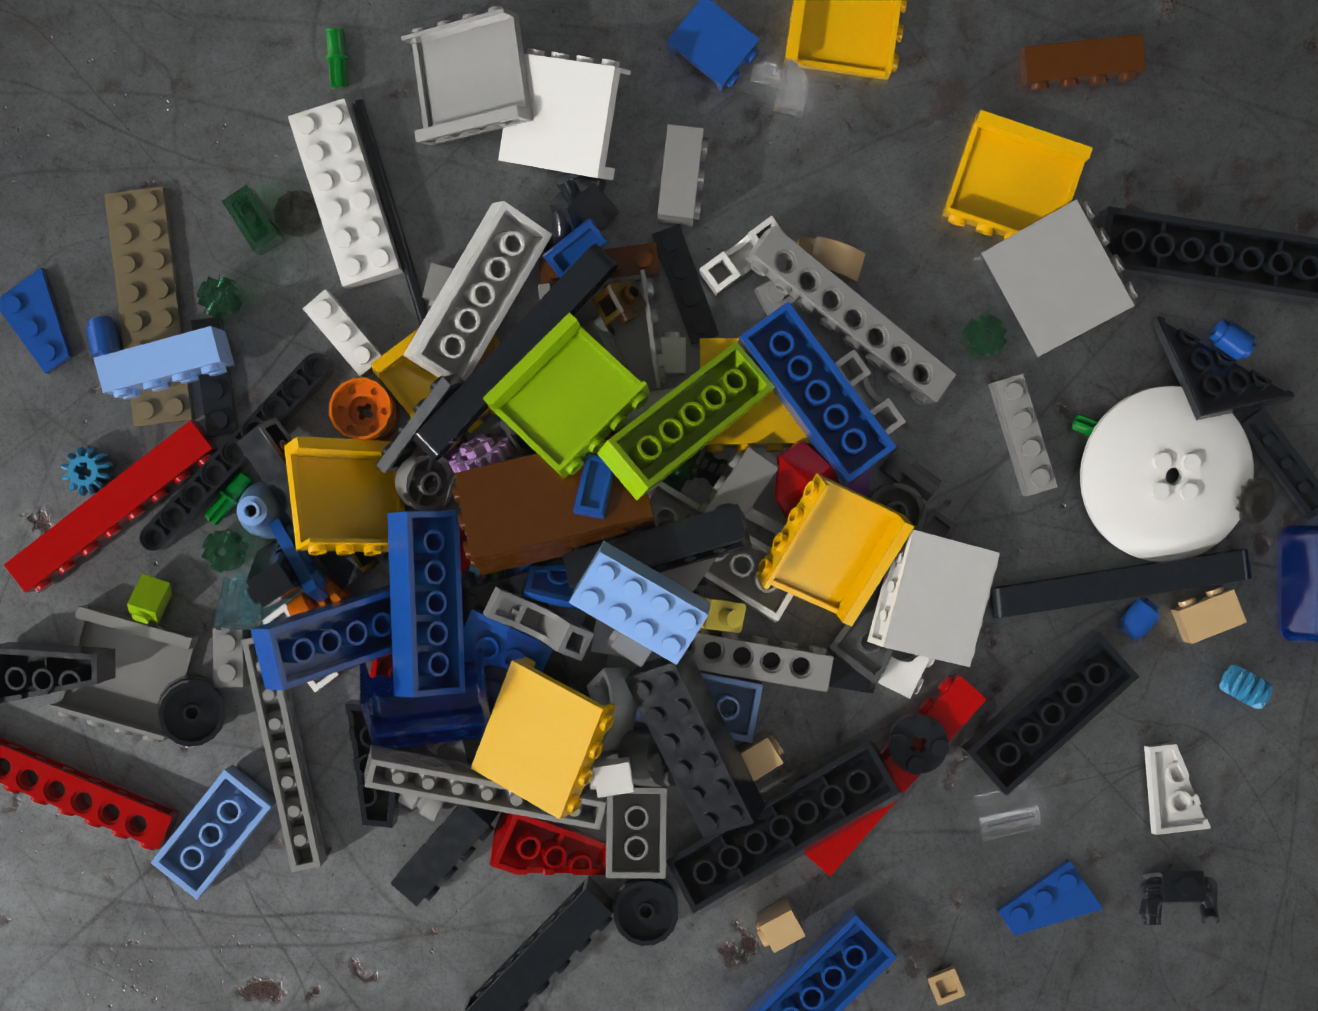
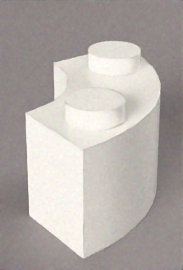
M627 667L603 668L587 685L592 700L604 706L612 703L616 705L613 712L615 717L613 725L605 733L602 740L604 744L602 751L619 750L624 734L629 730H633L637 704L624 680L630 674Z

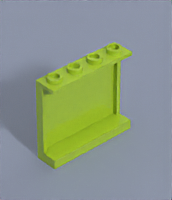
M569 312L483 399L496 415L565 479L569 474L574 475L581 469L587 453L599 451L606 441L605 438L612 431L616 432L623 427L627 421L626 417L634 409L638 410L644 406L649 398L650 390L645 381L641 382L588 334L580 326L579 321Z

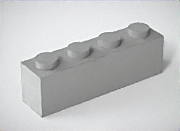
M1023 373L988 384L1022 496H1030L1058 487Z

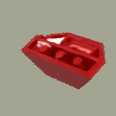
M802 440L797 441L777 456L778 469L775 483V500L787 521L790 511L797 507L803 497L806 485L813 480L816 473L841 484L832 466Z

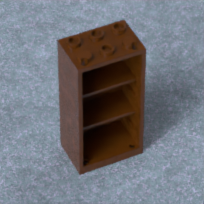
M612 436L606 437V438H605V440H606L605 443H606L607 440H609ZM538 454L454 473L456 484H452L454 499L459 503L460 510L462 511L457 513L461 530H464L466 539H468L463 541L465 555L467 559H470L471 566L477 567L481 575L562 557L563 554L571 552L574 547L600 544L602 539L608 537H624L635 529L648 530L655 528L648 492L639 500H636L621 481L614 476L604 519L574 514L573 508L583 466L574 475L569 474L564 479Z

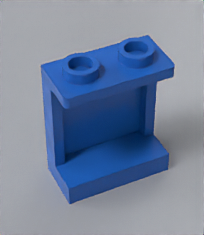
M699 0L667 40V49L675 55L679 53L714 81L717 84V88L722 92L726 86L732 88L741 76V73L738 72L745 63L750 65L760 52L757 49L760 39L712 0Z

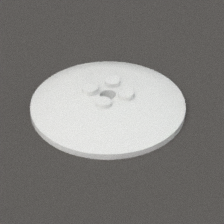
M1158 386L1148 388L1127 396L1108 410L1094 427L1084 448L1081 460V494L1087 513L1094 526L1102 536L1118 549L1148 561L1167 562L1183 560L1200 555L1217 545L1238 523L1245 511L1252 490L1254 477L1253 456L1246 433L1233 413L1196 421L1182 387ZM1175 467L1179 473L1176 482L1169 484L1166 480V473L1169 469Z

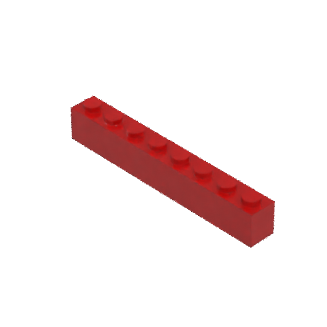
M190 420L4 564L5 568L25 593L34 591L40 593L53 584L51 579L58 573L61 575L66 574L76 566L74 561L80 556L87 557L99 548L97 543L105 537L110 539L122 530L120 525L128 519L134 521L145 513L144 507L150 502L157 503L169 494L167 489L176 483L178 486L187 481L192 476L190 471L198 465L202 467L219 449L211 437L207 436V432L198 421Z
M957 673L952 677L947 675L938 685L940 691L933 699L928 697L918 709L920 711L919 714L930 716L942 725L947 734L948 743L987 700ZM915 736L911 739L913 741V745L910 747L911 750L918 749L921 751L924 749L923 743L926 741L924 737L918 739ZM888 742L880 753L904 793L919 775H914L901 769L893 761L888 751ZM896 801L805 855L831 876Z

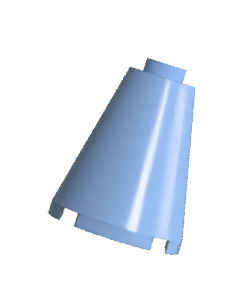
M263 481L252 484L241 495L237 505V516L242 527L252 536L260 539L275 538L269 524L277 518L287 525L293 524L290 517Z

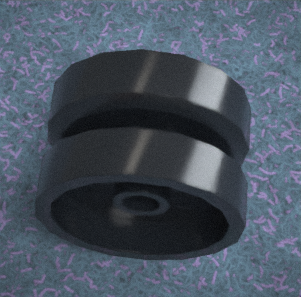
M195 675L179 677L170 682L161 692L157 704L159 724L165 735L176 744L188 747L203 745L214 739L222 729L226 717L225 703L219 690L213 688V683L206 678ZM194 707L197 709L196 713L186 714L188 708Z
M627 878L619 886L614 899V923L619 933L629 942L640 946L655 945L666 940L674 931L678 920L677 895L672 884L666 879ZM648 906L651 910L647 908L646 912L641 911V908Z

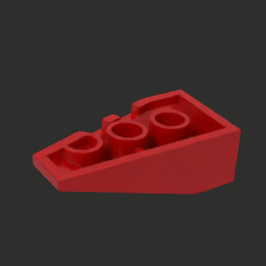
M501 812L494 829L490 865L515 875H527V873H543L544 875H554V873L605 875L606 842L563 823Z

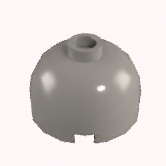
M417 453L409 456L401 463L395 476L396 491L402 502L417 511H436L434 509L439 508L441 505L445 506L453 495L452 484H456L455 474L451 473L449 461L444 457L434 461L426 453Z

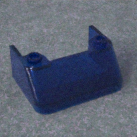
M1289 525L1284 527L1278 535L1277 627L1279 635L1284 640L1294 643L1318 644V525Z
M482 648L476 649L477 665L470 664L465 666V693L414 698L394 696V682L392 678L386 675L370 678L366 662L359 664L360 702L372 744L374 746L394 749L482 738L491 716L487 673Z

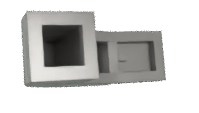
M495 587L483 612L487 618L521 630L546 643L555 651L582 661L594 636L593 632L563 614L534 600L523 598L520 594H513L498 587Z

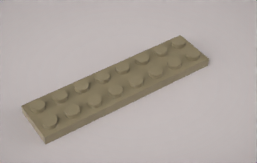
M154 187L104 194L124 349L183 334L184 329L166 188ZM172 382L169 383L170 388L157 392H152V389L142 390L141 396L130 399L134 427L195 420L191 384Z

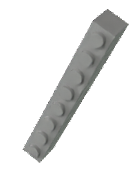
M749 447L744 453L738 451L729 463V466L733 469L727 478L721 475L711 489L716 494L710 502L704 500L696 512L707 513L716 510V507L719 505L732 503L733 505L738 504L744 516H746L778 467ZM717 557L661 572V574L693 592ZM615 629L609 636L613 640L610 647L638 667H642L652 650Z

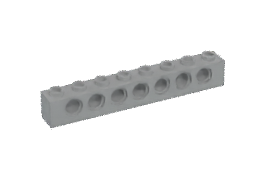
M776 226L765 230L745 258L751 263L750 267L761 276L766 275L775 282L773 285L779 292L785 295L789 294L796 299V304L800 309L809 314L813 313L820 319L819 323L825 329L839 334L843 338L842 342L852 350H858L865 355L864 359L869 365L877 369L881 368L886 372L890 382L907 389L910 392L909 396L915 402L921 405L937 403L956 376L952 370ZM778 256L782 257L786 262L784 271L777 266L776 260ZM801 275L808 279V289H804L801 286ZM824 293L831 298L830 308L826 307L823 303ZM847 312L851 313L854 318L853 326L848 325L846 322ZM870 330L876 335V343L874 345L868 338ZM892 349H895L898 353L897 363L891 358ZM915 367H917L920 371L919 381H917L913 375V370Z
M596 619L591 652L624 657L610 647L613 640L609 636L614 628ZM700 628L691 642L689 651L698 669L701 671L828 692L834 657L827 653V648L810 645L809 650L797 648L798 643L780 640V645L768 643L769 638L751 635L750 640L739 638V633L721 631V635L709 633L710 629ZM709 642L718 643L721 647L719 655L713 658L704 654L705 645ZM739 647H745L750 651L749 659L743 663H739L733 658L734 651ZM652 651L646 659V661H651L662 656ZM769 652L777 653L779 656L778 664L772 668L763 665V657ZM799 657L808 660V668L801 673L795 672L792 668L794 660Z
M248 637L241 641L291 873L321 867L327 860L291 689L289 688L284 691L265 689L253 637Z
M371 745L364 772L365 787L597 830L600 829L607 802L605 797L598 798L596 789L591 790L590 786L583 788L580 795L582 803L576 813L558 819L472 770V764Z

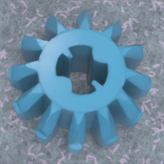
M78 447L76 454L68 453L67 458L71 463H63L61 465L63 469L68 470V474H64L61 477L62 480H71L68 489L70 491L78 489V495L86 496L88 492L93 496L99 491L98 488L102 489L107 483L104 479H113L114 477L113 474L107 473V469L113 467L112 462H104L107 454L105 452L97 454L96 447H89L87 451L84 447ZM84 467L91 470L90 476L84 473Z
M1230 665L1221 677L1222 680L1219 684L1222 691L1255 709H1263L1272 697L1271 694L1274 690L1270 682L1238 665Z

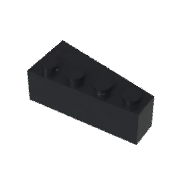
M277 539L256 552L246 580L249 589H247L248 595L256 605L260 604L264 608L285 602L304 591Z
M21 642L0 644V704L95 685L116 678L115 648Z
M351 699L345 703L350 727L349 735L350 741H352L353 763L357 776V791L362 825L393 828L398 820V799L400 793L365 787L364 772L371 745L405 751L409 705H394Z
M458 804L445 822L441 823L427 842L419 848L398 872L390 884L416 907L424 898L429 902L440 889L437 886L440 880L444 879L447 882L457 871L458 868L455 864L460 858L465 862L476 850L473 844L478 839L483 842L494 830L491 824L499 811Z

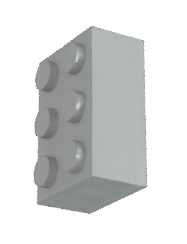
M671 124L667 126L658 206L659 224H680V226L693 227V219L699 220L702 197H696L697 190L703 191L705 167H699L700 161H706L709 139L703 137L704 128Z
M634 787V792L607 796L606 878L666 879L667 788Z

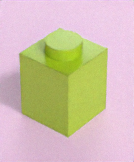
M142 573L127 603L130 616L142 624L150 622L158 625L172 597L170 583Z

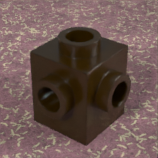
M615 279L607 283L603 287L604 290L591 299L605 326L617 322H622L623 325L637 319L639 317L638 312L647 306L640 289L633 279L623 282Z

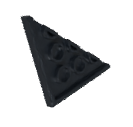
M1157 316L1152 321L1196 421L1287 402L1295 397L1293 392L1289 390L1283 391L1271 384L1272 380L1255 370L1249 371L1235 363L1237 360L1217 348L1212 350L1200 343L1201 339L1180 328L1178 330L1167 324L1165 318Z

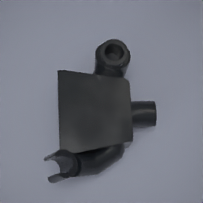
M563 173L557 177L555 184L560 192L550 201L549 205L552 212V236L543 252L546 253L588 218L594 222L600 232L614 219L619 210L603 192L606 186V179L572 173Z
M1171 871L1142 874L1143 882L1140 887L1143 888V899L1139 915H1141L1143 925H1161L1162 904L1203 903L1200 905L1202 923L1205 924L1207 918H1215L1216 924L1220 922L1217 906L1218 886L1212 877H1204L1203 871Z

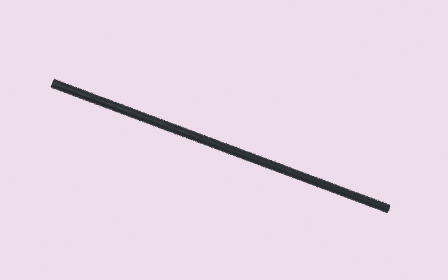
M363 99L353 101L352 105L419 325H421L428 311L424 298H422V291ZM465 433L460 438L461 441L456 445L457 449L467 442Z

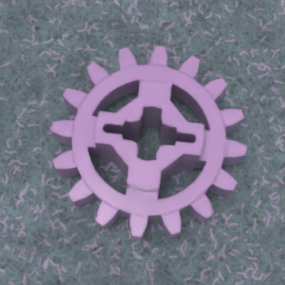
M497 432L492 436L491 433L476 435L474 439L463 443L456 449L458 453L450 456L449 464L454 473L506 461L505 458L512 456L511 451L514 448L505 434L501 435L500 432Z

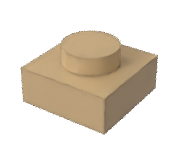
M953 965L926 976L938 1006L965 996Z

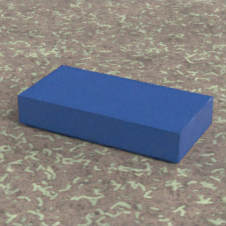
M588 218L542 256L558 277L561 278L589 247L596 243L603 248L609 242L594 222Z
M586 454L573 512L574 514L604 519L615 474L597 454Z

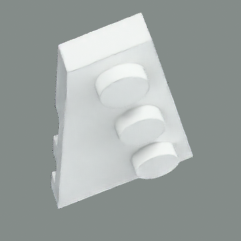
M1177 744L1145 745L1151 833L1161 835L1210 829L1209 821L1204 817L1200 808L1201 802L1199 797L1194 793L1189 781L1190 775Z

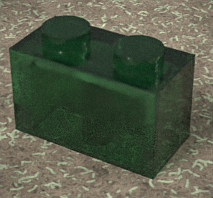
M248 185L221 200L248 244L257 254L262 256L286 240L256 192Z

